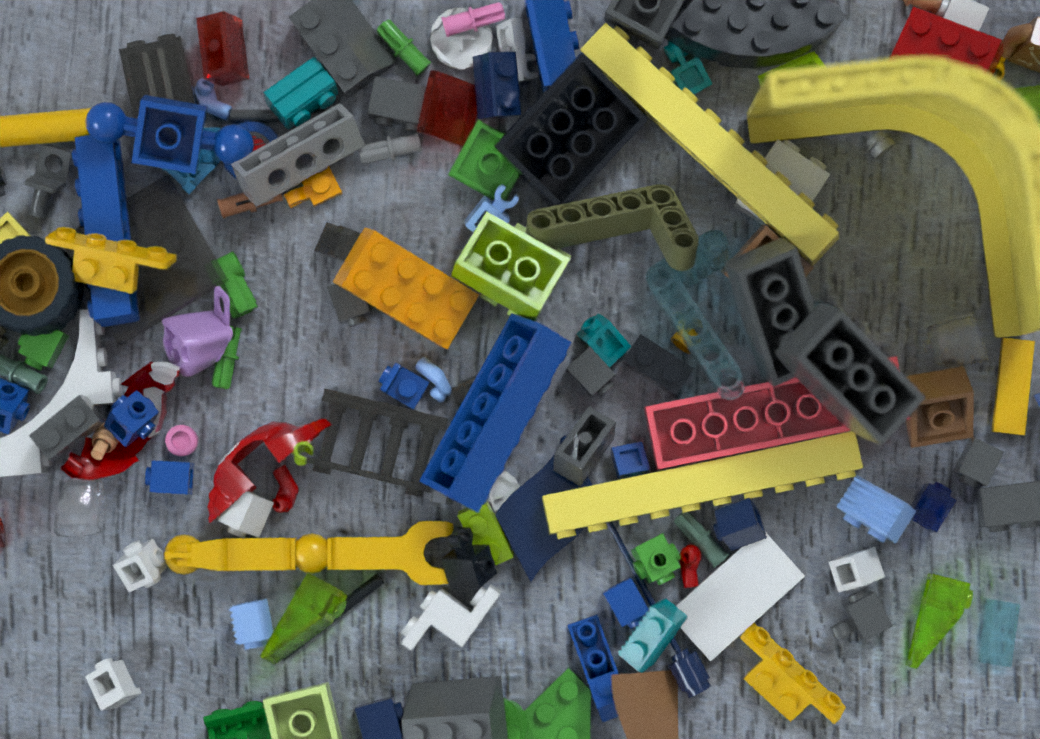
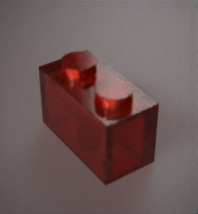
M225 11L196 18L204 79L220 86L249 80L242 19Z

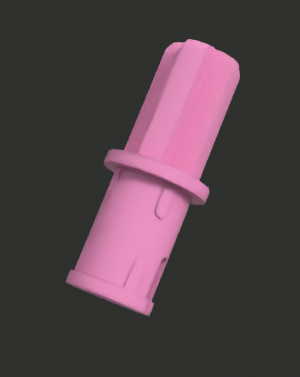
M497 2L473 10L471 7H468L469 11L441 17L446 36L450 37L451 35L472 29L477 32L479 27L503 21L505 19L503 5Z

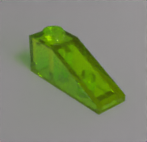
M307 572L260 657L273 665L281 661L330 626L335 618L340 617L345 610V600L348 595Z
M928 573L906 666L917 669L962 617L964 609L970 608L973 598V591L969 590L971 583Z

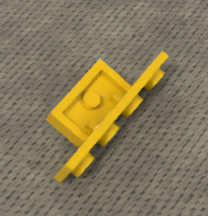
M59 227L45 237L46 244L74 250L72 272H74L77 282L127 293H134L137 290L139 264L167 269L176 262L177 257L176 254L167 253V250L162 247H139L130 240L116 242L107 240L106 236L102 234L76 233L75 229L69 227Z
M753 623L742 633L740 639L762 658L747 672L744 680L791 722L808 705L812 704L833 724L840 720L846 707L839 696L827 690L811 671L804 669L794 659L787 649L781 648L764 628L758 627Z

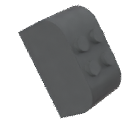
M819 303L775 351L784 366L841 423L860 437L881 446L886 443L926 398L867 335L837 307Z

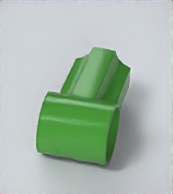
M234 251L205 264L207 273L214 286H220L229 296L230 313L233 319L246 315L258 308L256 300L245 281V272Z

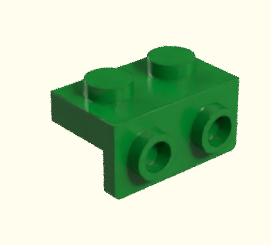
M250 701L243 704L240 708L232 710L218 709L213 711L211 715L203 717L204 724L208 729L209 739H272L263 702Z

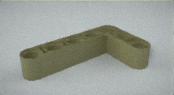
M656 184L531 211L527 217L526 234L552 249L650 229L670 267L675 270L686 271L691 269L696 261L699 242L698 235L676 193L667 185Z

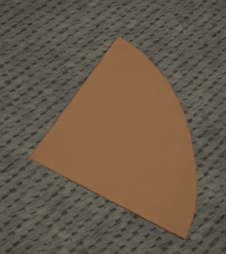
M670 670L611 675L613 699L627 739H679L678 684Z

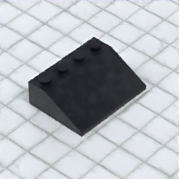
M580 53L494 147L531 188L550 206L572 202L648 121V118L583 53Z

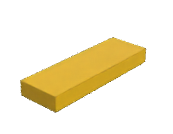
M1001 338L991 432L1025 435L1035 341Z

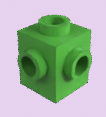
M663 533L631 549L636 560L633 563V567L641 580L646 579L648 584L657 581L658 585H661L676 577L673 571L680 568L678 561L681 560V557L673 543L668 544ZM654 557L659 559V566L654 563Z

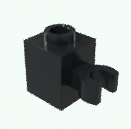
M459 527V535L448 536V542L452 550L441 558L449 587L480 589L497 574L489 545H472L473 533L471 528Z

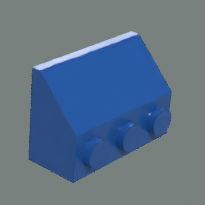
M525 0V10L543 93L576 58L574 50L579 49L576 31L570 32L568 20L573 19L569 0Z

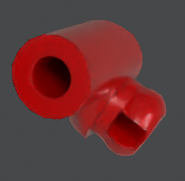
M283 465L272 472L280 486L276 497L272 500L274 502L272 508L277 513L288 512L294 506L299 492V488L287 466Z
M689 544L680 551L681 560L679 562L683 588L697 587L699 585L697 568L702 554L697 546Z

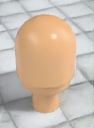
M104 423L96 429L92 436L94 448L91 451V456L97 460H101L105 453L114 450L119 442L103 426Z

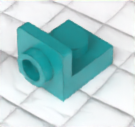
M600 313L588 318L577 333V336L591 347L609 368L632 347L616 327Z

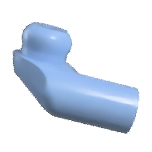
M209 78L199 79L194 88L198 104L208 106L207 113L227 121L232 106L217 100L212 80Z
M422 357L417 362L415 369L436 385L430 390V395L439 403H442L447 396L450 397L452 388L443 370L426 357Z

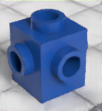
M0 378V432L9 435L19 420L23 422L28 415L30 404L27 403L29 389L10 383Z
M136 390L129 397L123 395L115 401L103 425L126 448L138 437L145 439L156 428L154 421L159 411L149 398L144 397Z

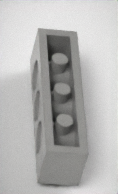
M339 103L251 152L243 159L233 162L231 165L243 193L257 207L271 201L275 196L287 189L298 186L310 176L326 170L328 166L342 158L351 156L355 151L364 147L365 144L354 116Z

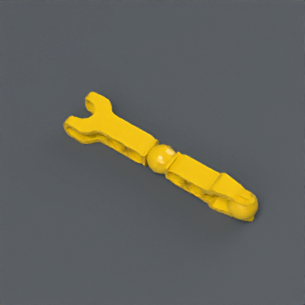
M419 521L410 527L406 534L397 537H328L326 539L319 534L310 533L301 536L299 539L297 537L221 538L200 542L191 535L182 534L169 540L163 555L168 568L174 573L181 575L192 574L199 568L217 571L296 570L298 568L304 573L309 574L319 573L326 568L327 570L397 569L406 572L410 579L419 585L448 584L444 568L431 566L425 560L424 549L431 539L451 535L454 531V524L448 521Z

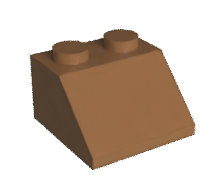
M964 366L906 376L926 397L910 415V419L905 420L911 448L973 438L974 391Z

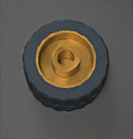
M19 235L2 241L0 244V324L17 333L30 336L51 334L53 331L61 330L67 326L66 324L77 315L76 312L81 307L84 294L83 283L77 282L74 272H72L73 258L62 248L46 244L45 239L39 236Z

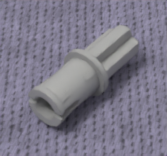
M415 132L414 134L391 139L390 136H387V140L365 144L358 151L361 162L367 164L392 158V161H394L397 156L421 152L422 148L418 132Z

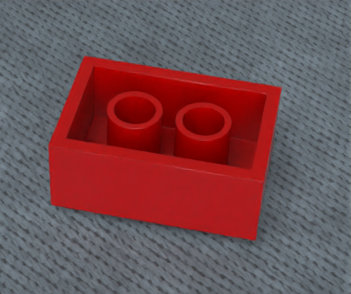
M913 7L889 59L924 56L945 58L951 62L960 63L971 68L976 67L993 76L1004 48L1002 39Z

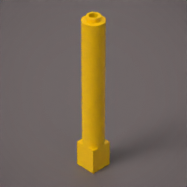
M91 108L0 116V148L75 141V137L90 135L86 128V116Z

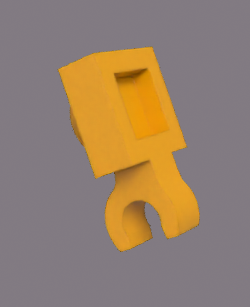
M328 166L326 170L303 180V187L293 189L285 193L284 196L290 209L309 199L313 206L316 207L341 195L342 191Z

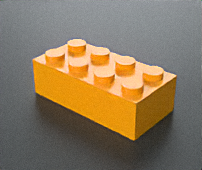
M364 227L332 281L445 349L449 348L479 297V294L377 231Z

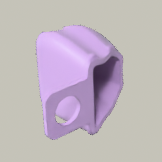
M216 286L214 289V310L179 314L162 320L164 326L163 344L168 360L172 364L179 366L180 373L185 377L193 376L218 362L233 337V330L229 326V296L220 286ZM220 297L224 303V313L220 307Z

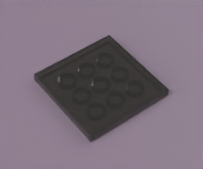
M168 175L163 176L127 198L131 241L135 242L136 246L165 248L167 253L176 254L177 257L176 262L167 269L139 264L137 299L140 321L108 326L120 346L158 324L164 318L173 315L213 291L216 286H221L229 281ZM80 226L75 229L76 233L85 235L84 227ZM65 248L69 256L73 258L74 250ZM84 283L91 295V289L87 287L86 283Z

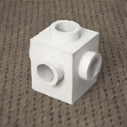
M154 539L142 544L139 540L129 544L123 549L125 554L113 565L128 592L142 586L145 588L153 586L162 579L160 574L168 567L164 560V552L157 546Z

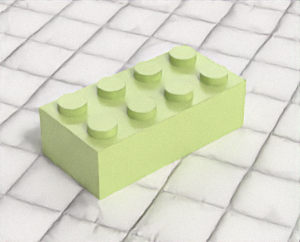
M329 682L269 696L263 700L272 739H342Z

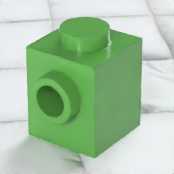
M60 330L38 336L22 334L18 345L21 346L18 353L26 356L24 363L40 371L43 366L52 369L69 335Z

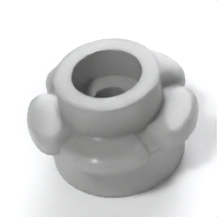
M879 131L866 142L869 145L867 154L871 153L875 159H878L891 150L896 144L891 138L892 133L889 132L884 135L882 131Z

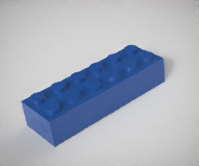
M511 313L419 481L478 513L482 505L488 500L489 492L496 479L504 471L507 459L512 450L518 445L524 428L534 416L536 406L544 392L550 387L552 377L558 366L566 358L567 350L572 342L543 324Z

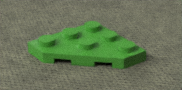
M568 667L524 710L528 720V732H525V739H590L591 690Z

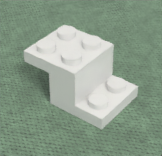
M490 585L487 590L481 587L470 602L474 606L473 610L443 588L437 593L433 590L430 591L420 605V608L425 610L420 618L417 619L413 616L402 630L401 634L405 636L402 644L412 651L430 625H432L463 647L499 597L501 591L493 585Z

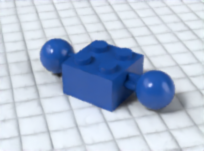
M144 95L140 101L138 118L126 117L124 111L118 105L110 102L96 104L89 110L86 116L87 131L96 141L112 143L123 135L135 137L131 163L195 174L199 166L201 149L214 151L217 158L228 165L243 159L253 152L254 149L251 134L240 125H227L218 132L204 130L208 108L205 105Z

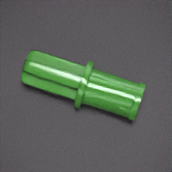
M385 20L377 28L376 31L379 36L395 51L394 56H399L416 76H419L431 64V61L412 43L414 40L412 38L408 39L391 20Z
M230 326L233 330V337L228 343L221 359L215 363L212 386L216 388L229 389L231 385L235 361L239 360L236 354L242 329L238 327L233 328L234 326Z

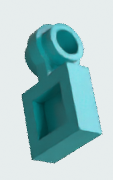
M667 41L668 45L663 47L667 58L671 64L677 61L680 65L670 71V73L675 78L674 82L681 91L686 87L695 95L713 84L699 58L696 57L687 62L684 57L689 54Z

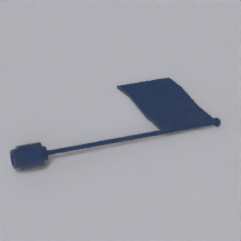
M567 436L561 437V439H560V445L562 444V442L565 440V438H566ZM554 455L539 472L515 490L495 514L530 582H532L535 575L549 559L574 540L584 529H576V536L557 539V534L549 535L542 496L592 486L588 476L582 485L578 486L553 471ZM613 522L607 523L649 605L652 606L656 602L644 580L638 577L633 567L634 561ZM673 637L670 644L676 654L671 656L673 662L668 667L681 692H686L688 698H691L711 687L708 681L710 676L697 652L693 651L690 653L687 648L681 650Z

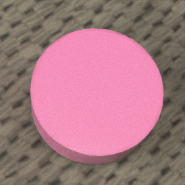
M174 426L166 435V447L173 455L188 456L198 446V435L189 426Z

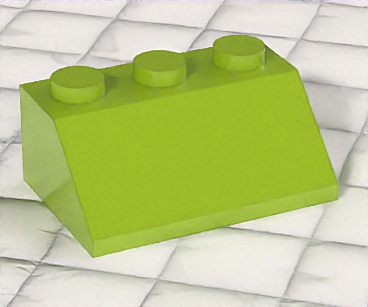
M486 211L456 260L451 276L520 316L536 321L570 259Z

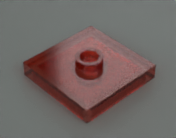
M430 70L416 132L462 148L475 125L477 117L475 85L440 71Z

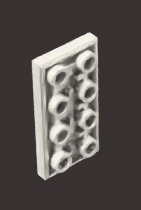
M767 533L766 539L739 548L676 605L688 617L681 626V629L710 662L805 577Z

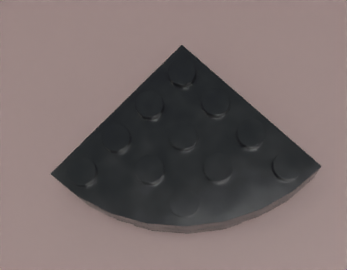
M693 0L671 25L665 39L678 46L685 53L699 59L703 57L710 61L719 62V65L731 68L756 69L780 65L806 52H810L832 35L847 15L828 0Z

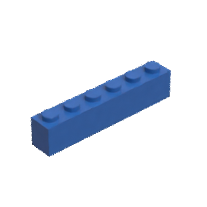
M90 135L75 137L76 148L72 149V159L75 167H78L79 178L75 179V188L78 197H81L82 208L78 210V217L81 227H84L85 235L95 233L106 236L107 240L116 242L120 240L131 241L120 140L118 139L112 143H101ZM86 284L91 289V300H88L89 315L102 327L140 321L137 290L134 293H127Z

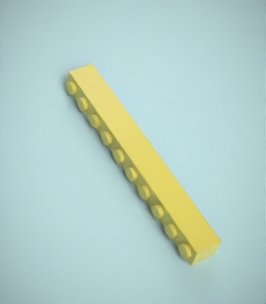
M605 23L580 49V52L633 104L776 234L797 247L798 254L814 266L839 239V232L836 230L839 227L837 223L827 214L821 217L812 208L815 204L804 193L801 192L797 195L789 188L791 182L782 173L777 171L773 174L766 167L768 164L767 160L756 150L750 153L742 146L745 141L734 130L730 129L727 132L719 125L721 119L711 109L707 108L705 111L696 104L698 101L697 97L690 90L684 87L681 91L673 83L675 78L664 67L658 70L650 63L652 57L642 47L638 46L635 49L627 42L630 38L620 27L616 25L612 28Z
M850 431L542 496L549 535L557 534V539L576 536L575 530L588 527L589 533L608 529L607 523L618 520L620 526L638 523V516L650 514L651 520L670 516L669 510L680 507L682 513L700 510V503L712 501L713 507L732 503L731 497L742 494L744 499L762 497V490L774 488L775 494L794 490L793 484L804 481L806 487L824 484V477L836 475L837 481L853 478L856 476L855 471L862 469L863 464L856 433Z

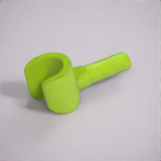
M302 441L295 445L294 451L291 453L294 455L295 463L300 466L305 465L307 459L299 455V453L306 452L313 456L312 445Z

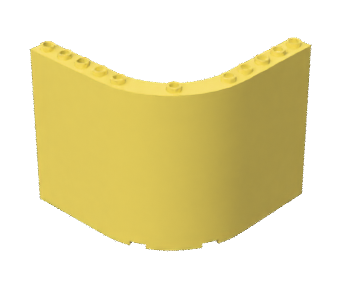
M904 57L768 72L746 113L751 144L776 142L777 139L784 141L889 130L913 134L945 151L959 165L968 178L977 200L994 337L1022 336L1040 330V124L1035 118V113L1019 95L994 76L976 67L971 68L960 63L951 62L949 59L936 57Z

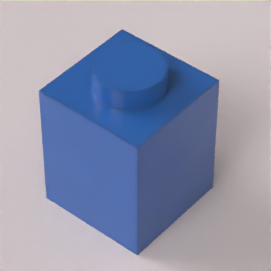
M152 460L151 467L147 466L145 484L150 486V492L192 494L194 463Z
M631 577L603 592L622 627L627 624L630 629L636 627L649 610Z

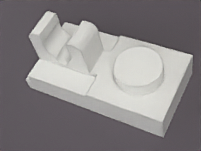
M510 18L496 25L499 52H516L519 83L536 79L538 72L532 73L527 70V63L535 61L536 56L534 54H525L526 32L523 28L522 18Z

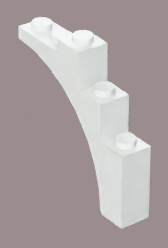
M88 309L80 310L79 339L75 357L66 379L58 392L33 420L13 433L0 438V478L48 473V466L52 465V461L47 459L29 435L78 395L87 396L94 406L113 405L118 397L122 396L121 379L116 378L115 372H103V366H107V352L105 347L101 348L100 335L105 334V327H102L90 317Z

